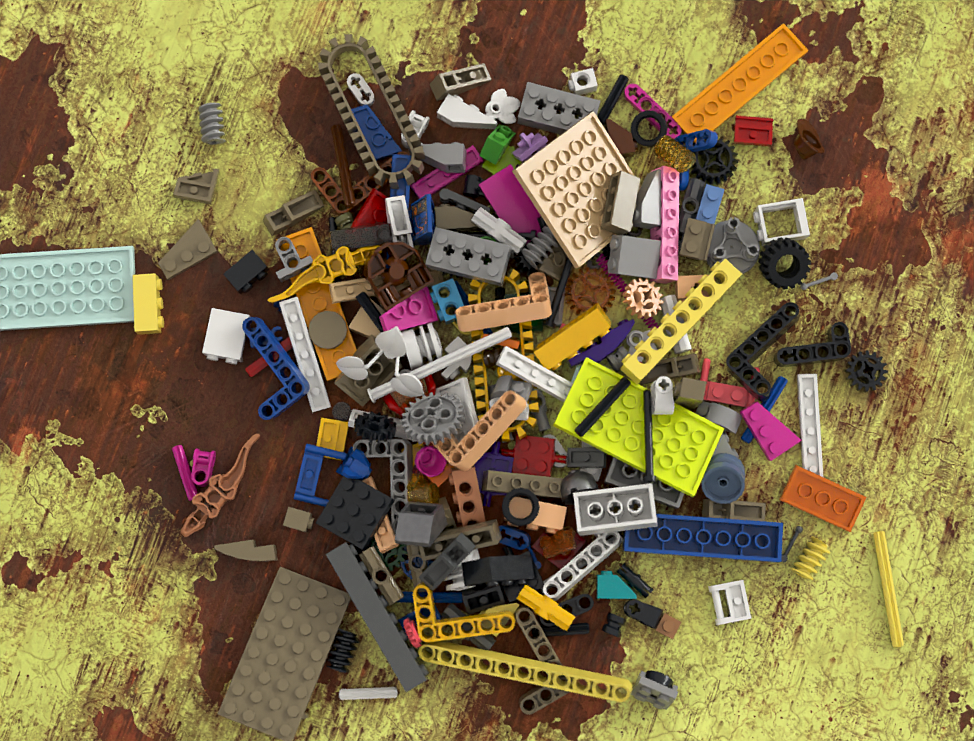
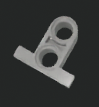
M280 237L276 241V250L285 268L276 272L281 283L304 272L311 266L313 262L311 256L301 260L289 238ZM285 243L290 245L287 251L280 250L281 245ZM297 260L298 265L295 268H290V261Z

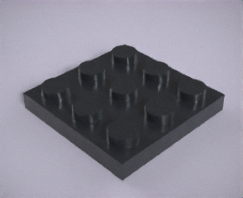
M343 476L316 524L365 551L395 500L358 479Z

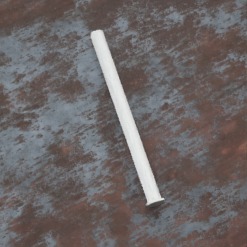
M508 327L503 328L408 373L420 380L511 338L512 333ZM391 381L372 390L370 388L367 389L373 403L377 399L395 391L390 383Z

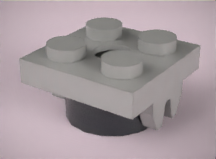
M641 671L632 688L631 695L635 696V699L652 703L657 709L667 710L677 697L678 686L673 685V680L663 673Z

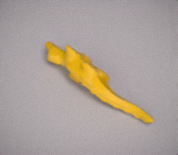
M342 246L331 256L326 257L320 254L286 291L277 296L270 297L268 301L274 303L291 297L311 283L331 284L335 277L340 275H354L357 272L356 266L363 265L368 254L380 246H363L354 252H350L348 247Z

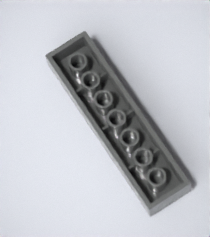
M345 542L327 553L326 556L405 692H408L426 681L429 672L424 663L419 664L417 660L419 655L413 646L410 648L407 640L409 638L404 629L400 630L397 623L399 621L394 612H389L387 600L384 595H379L377 592L379 587L367 575L369 571L363 561H359L357 556L360 554L355 545Z

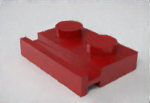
M736 115L733 144L771 147L774 118Z

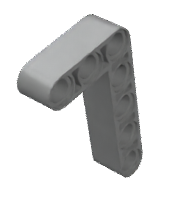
M369 439L358 440L353 445V451L356 448L361 450V446L364 443L367 446V451L364 453L366 457H390L391 498L395 500L391 506V525L396 534L399 512L401 511L399 503L403 501L406 505L408 501L413 502L412 444L407 439H387V442L380 441L379 443L376 440L369 442ZM381 443H383L386 447L384 453H382L379 448ZM399 443L404 445L402 453L398 450ZM400 462H402L405 466V470L403 472H401L398 468ZM400 482L405 484L403 492L399 489Z

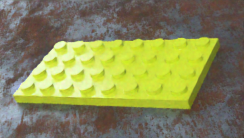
M586 357L553 426L646 473L643 393L649 389L639 384L636 385L632 380L628 379L631 385L583 437L575 433L577 426L624 377ZM674 403V413L672 415H652L654 476H657V480L690 497H694L724 428Z

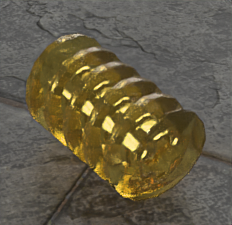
M669 135L662 136L655 145V155L680 173L691 169L696 161V156L693 152L686 149L679 142H676Z

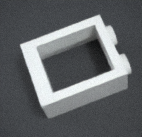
M803 198L758 205L755 212H753L754 222L758 223L759 228L757 230V239L761 241L762 246L770 245V241L773 239L777 242V238L781 237L784 240L785 238H790L796 241L807 239L810 235ZM793 208L797 234L768 238L763 213Z

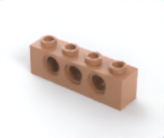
M473 465L467 471H462L456 467L451 468L452 474H448L450 486H455L456 492L452 493L454 505L458 504L459 511L456 512L458 523H462L464 527L471 520L477 523L485 522L475 466ZM462 483L470 484V488L467 491H462L459 488ZM468 501L474 504L473 508L469 510L463 507L464 503Z

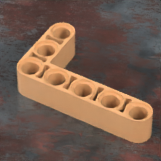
M535 272L529 275L530 295L457 308L455 315L458 329L462 332H469L549 317L552 314L545 274Z
M506 391L460 442L453 434H450L451 439L445 437L444 443L437 440V444L434 446L451 465L462 471L469 470L526 408L525 398L514 391Z

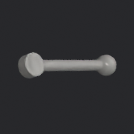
M835 272L831 273L828 277L807 284L802 283L800 288L806 290L810 286L828 280L834 281L838 278V275Z

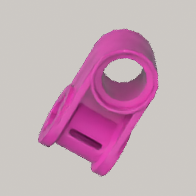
M197 448L195 449L191 479L196 485L205 487L209 484L215 464L216 451L205 452ZM199 473L206 474V478L202 482L197 481Z

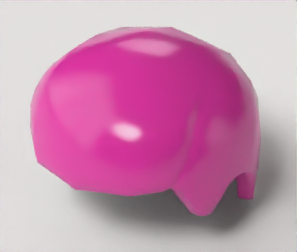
M434 446L422 447L415 457L416 468L428 477L440 475L447 464L445 457Z

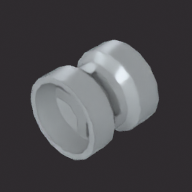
M621 346L614 354L606 356V359L611 367L618 372L623 365L621 361L629 353Z

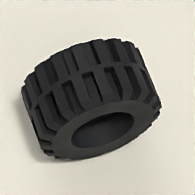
M782 237L777 238V242L773 239L770 241L771 244L769 246L767 244L764 246L765 251L760 252L762 258H758L759 270L762 272L763 277L776 288L788 289V286L791 289L795 288V284H802L801 280L803 278L806 280L808 277L806 272L810 273L811 268L808 267V265H811V260L808 259L810 256L799 243L790 238H785V240ZM785 255H792L793 261L791 266L786 271L777 272L776 265L778 260Z

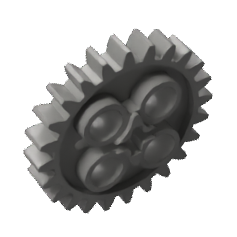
M440 391L434 396L432 392H430L428 397L423 394V399L421 400L416 397V403L410 402V408H405L406 413L402 414V427L407 437H411L412 442L418 440L419 444L425 441L426 445H429L430 441H433L434 445H436L437 440L444 443L445 437L451 439L450 434L457 435L456 429H462L461 423L465 422L464 409L459 399H455L454 395L448 397L447 392L441 396Z

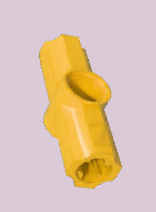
M526 584L516 598L533 609L534 613L547 621L550 620L565 631L568 630L575 619L574 615L558 606L557 602L546 595H541Z

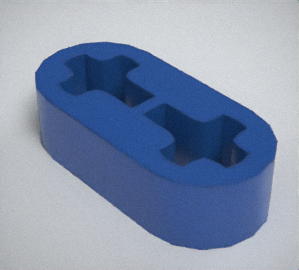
M508 525L499 526L500 532L505 529V533L511 536L501 538L499 543L518 550H523L530 545L531 537L527 532ZM521 536H523V540L526 541V543L520 545V541L514 539V537L520 538Z

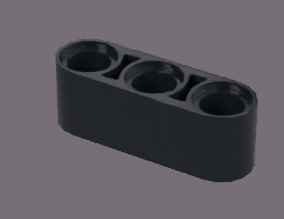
M581 594L559 603L558 606L569 605L572 609L571 614L577 616L591 610L594 601L590 595ZM582 597H586L590 601L589 606L585 609L579 605V600ZM539 616V620L544 626L555 625L553 622L545 623L543 618Z

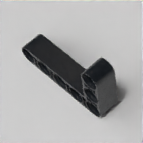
M793 302L784 304L726 359L727 371L758 401L763 402L771 397V385L751 364L799 320V307ZM793 311L795 315L788 316L786 312ZM780 324L781 328L774 329L772 325ZM761 336L768 338L764 342L758 340ZM746 349H752L754 351L752 354L744 353ZM735 361L740 363L738 367H732L730 364ZM750 374L753 376V379L746 380L744 376ZM764 387L767 389V392L759 393L757 390Z

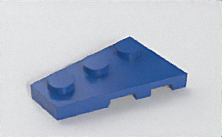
M367 104L351 109L376 161L402 152L401 148L395 143L392 136L386 131Z

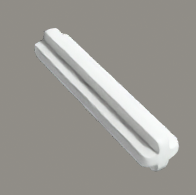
M397 687L341 689L339 691L340 700L396 698L398 696Z

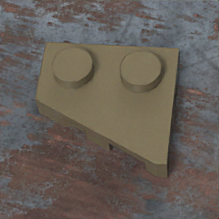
M213 169L212 172L204 174L199 172L192 176L178 177L173 193L174 198L211 205L219 176V169Z

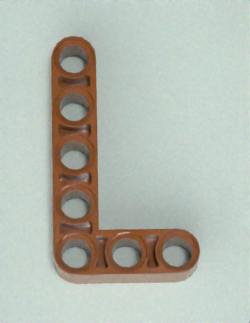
M407 152L397 153L400 155H409ZM392 158L382 164L380 168L385 171L391 170ZM315 168L311 173V179L314 186L335 213L340 216L346 212L353 213L363 206L373 189L368 187V184L375 181L374 176L378 171L371 177L369 175L353 186L354 194L360 192L363 196L361 199H355V207L347 208L344 211L338 209L340 204H344L342 190L324 168ZM322 174L325 176L323 181L315 180L318 175ZM386 178L383 187L377 185L374 189L380 192L390 186V179ZM330 189H335L336 194L333 196H328L327 191Z

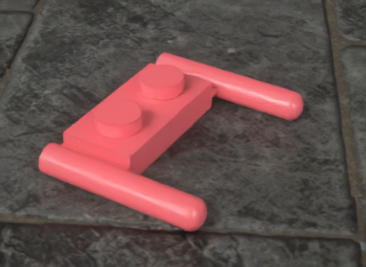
M708 358L703 360L700 380L707 382L704 400L746 408L755 402V397L744 387L709 382L708 375L711 360ZM754 367L760 373V369Z

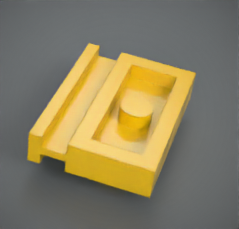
M321 418L316 446L344 452L349 428L348 422ZM324 456V458L336 459V458Z

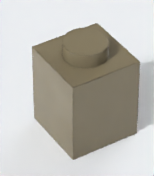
M288 507L283 526L307 533L308 529H312L315 518H312V513Z

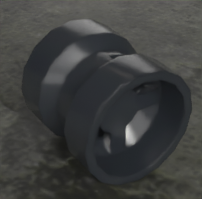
M608 612L606 617L608 623L604 624L601 630L619 638L621 634L619 628L625 624L626 619Z

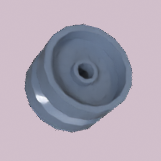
M727 453L712 456L701 482L702 490L706 497L713 502L725 504L736 501L743 494L745 489V467L741 460Z

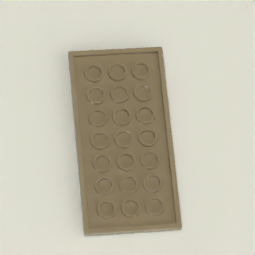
M279 567L218 711V715L280 740L293 741L337 635L338 628H340L351 601L350 595L347 592Z

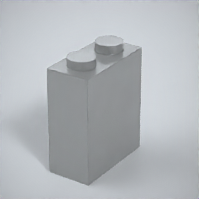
M612 235L610 257L607 263L608 273L657 279L661 241Z

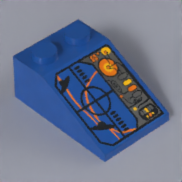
M426 194L412 203L411 210H408L409 219L412 222L411 237L414 246L431 245L436 227L435 206L431 194Z

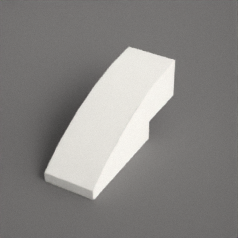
M405 196L386 198L385 204L390 242H404L414 248Z

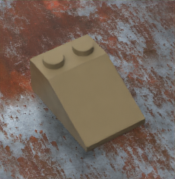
M373 335L353 355L362 359L364 365L368 364L381 350L375 342L376 337ZM383 353L366 369L368 375L365 379L354 380L341 372L334 383L363 407L370 400L367 389L370 388L372 390L385 384L395 375L396 358H387ZM399 359V370H400V369L402 368V364H401V361H400V359Z

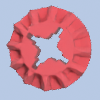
M408 617L403 622L406 634L413 647L419 648L422 646L421 642L423 641L419 638L415 621Z

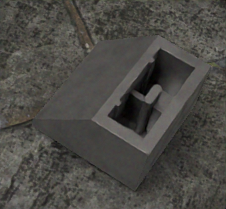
M408 501L399 512L395 543L430 547L447 525L443 505Z

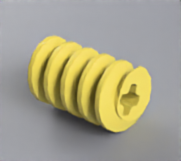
M811 536L810 538L813 543L807 542L806 545L809 549L804 548L802 550L804 555L798 556L801 562H794V566L797 569H790L804 579L813 580L814 578L810 573L817 574L818 571L814 567H822L819 559L826 561L823 553L830 554L831 552L827 549L828 546L824 542Z

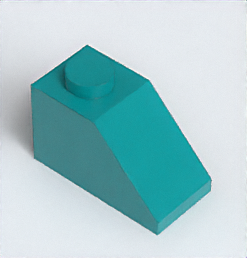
M601 571V575H596V599H637V595L618 575H612L613 571Z

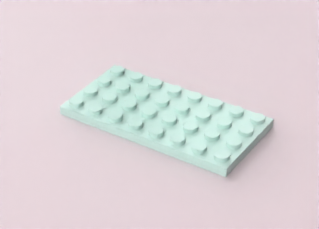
M122 246L0 254V331L134 322L132 275H135L134 247Z

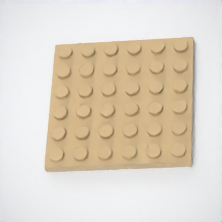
M594 111L512 171L575 268L583 265L608 245L612 240V235H617L601 228L611 175L624 171L635 176Z

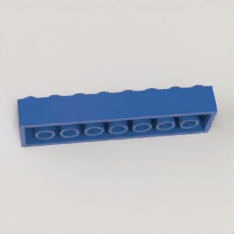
M656 514L658 527L625 530L623 532L622 552L779 563L782 560L783 523Z

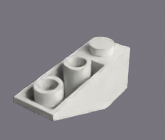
M448 94L437 111V118L452 127L495 129L497 127V121H495L496 119L492 115L479 112V108L473 104L467 105L457 95L452 96Z

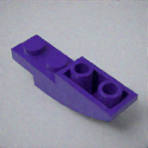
M628 319L617 323L618 327L612 330L610 328V332L605 336L598 337L600 344L595 342L587 347L586 351L582 353L577 351L578 354L567 361L570 369L583 363L586 357L600 363L622 344L635 321L633 319L630 321Z

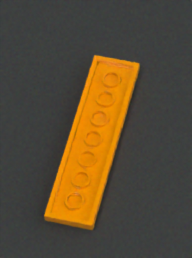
M783 23L675 113L672 118L681 127L684 134L704 129L715 131L808 52V49Z
M312 227L285 236L292 241L301 260L308 256H311L312 260H314L318 255L322 254ZM285 243L281 245L280 250L287 251L290 245ZM292 260L289 263L290 268H295L298 265L297 260ZM300 274L290 278L292 284ZM311 283L295 293L299 299L308 329L313 317L324 311L336 312L346 322L340 303L332 304L329 284ZM347 322V335L341 345L328 350L314 344L327 382L337 379L342 372L337 367L336 362L343 357L353 356L357 351Z

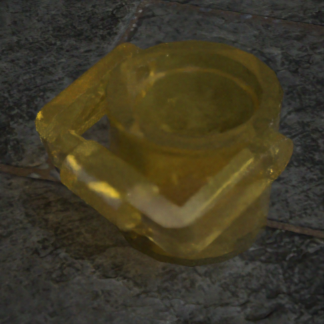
M415 473L406 487L408 490L407 500L410 502L438 504L439 489L435 483H428L422 474Z

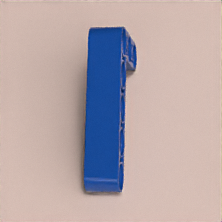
M249 317L243 321L242 328L284 385L283 388L259 406V416L262 419L269 420L278 417L309 392L310 385L264 321L258 317ZM252 321L256 322L257 325L255 331L250 327ZM264 336L268 339V344L266 346L262 344V338ZM274 352L279 354L277 362L273 359ZM286 367H288L291 371L289 377H287L284 374V370ZM297 383H300L302 385V391L300 393L296 390L295 387ZM282 394H285L287 397L286 404H283L281 401ZM267 406L272 408L271 416L266 412Z

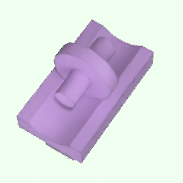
M531 132L528 136L521 133L519 135L521 141L517 143L519 148L512 152V154L523 163V161L532 156V153L538 152L545 147L548 140L540 133L534 135Z

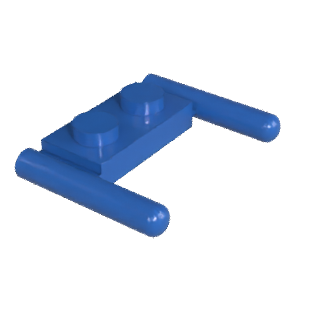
M306 444L294 500L325 507L329 500L315 497L323 458L328 456L346 460L347 453Z

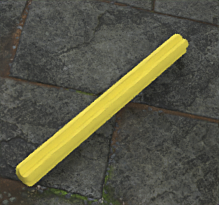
M878 531L874 532L873 536L892 646L897 648L904 646L885 532Z

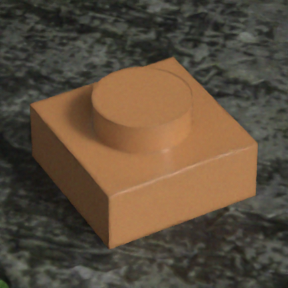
M663 613L655 631L673 639L681 621Z

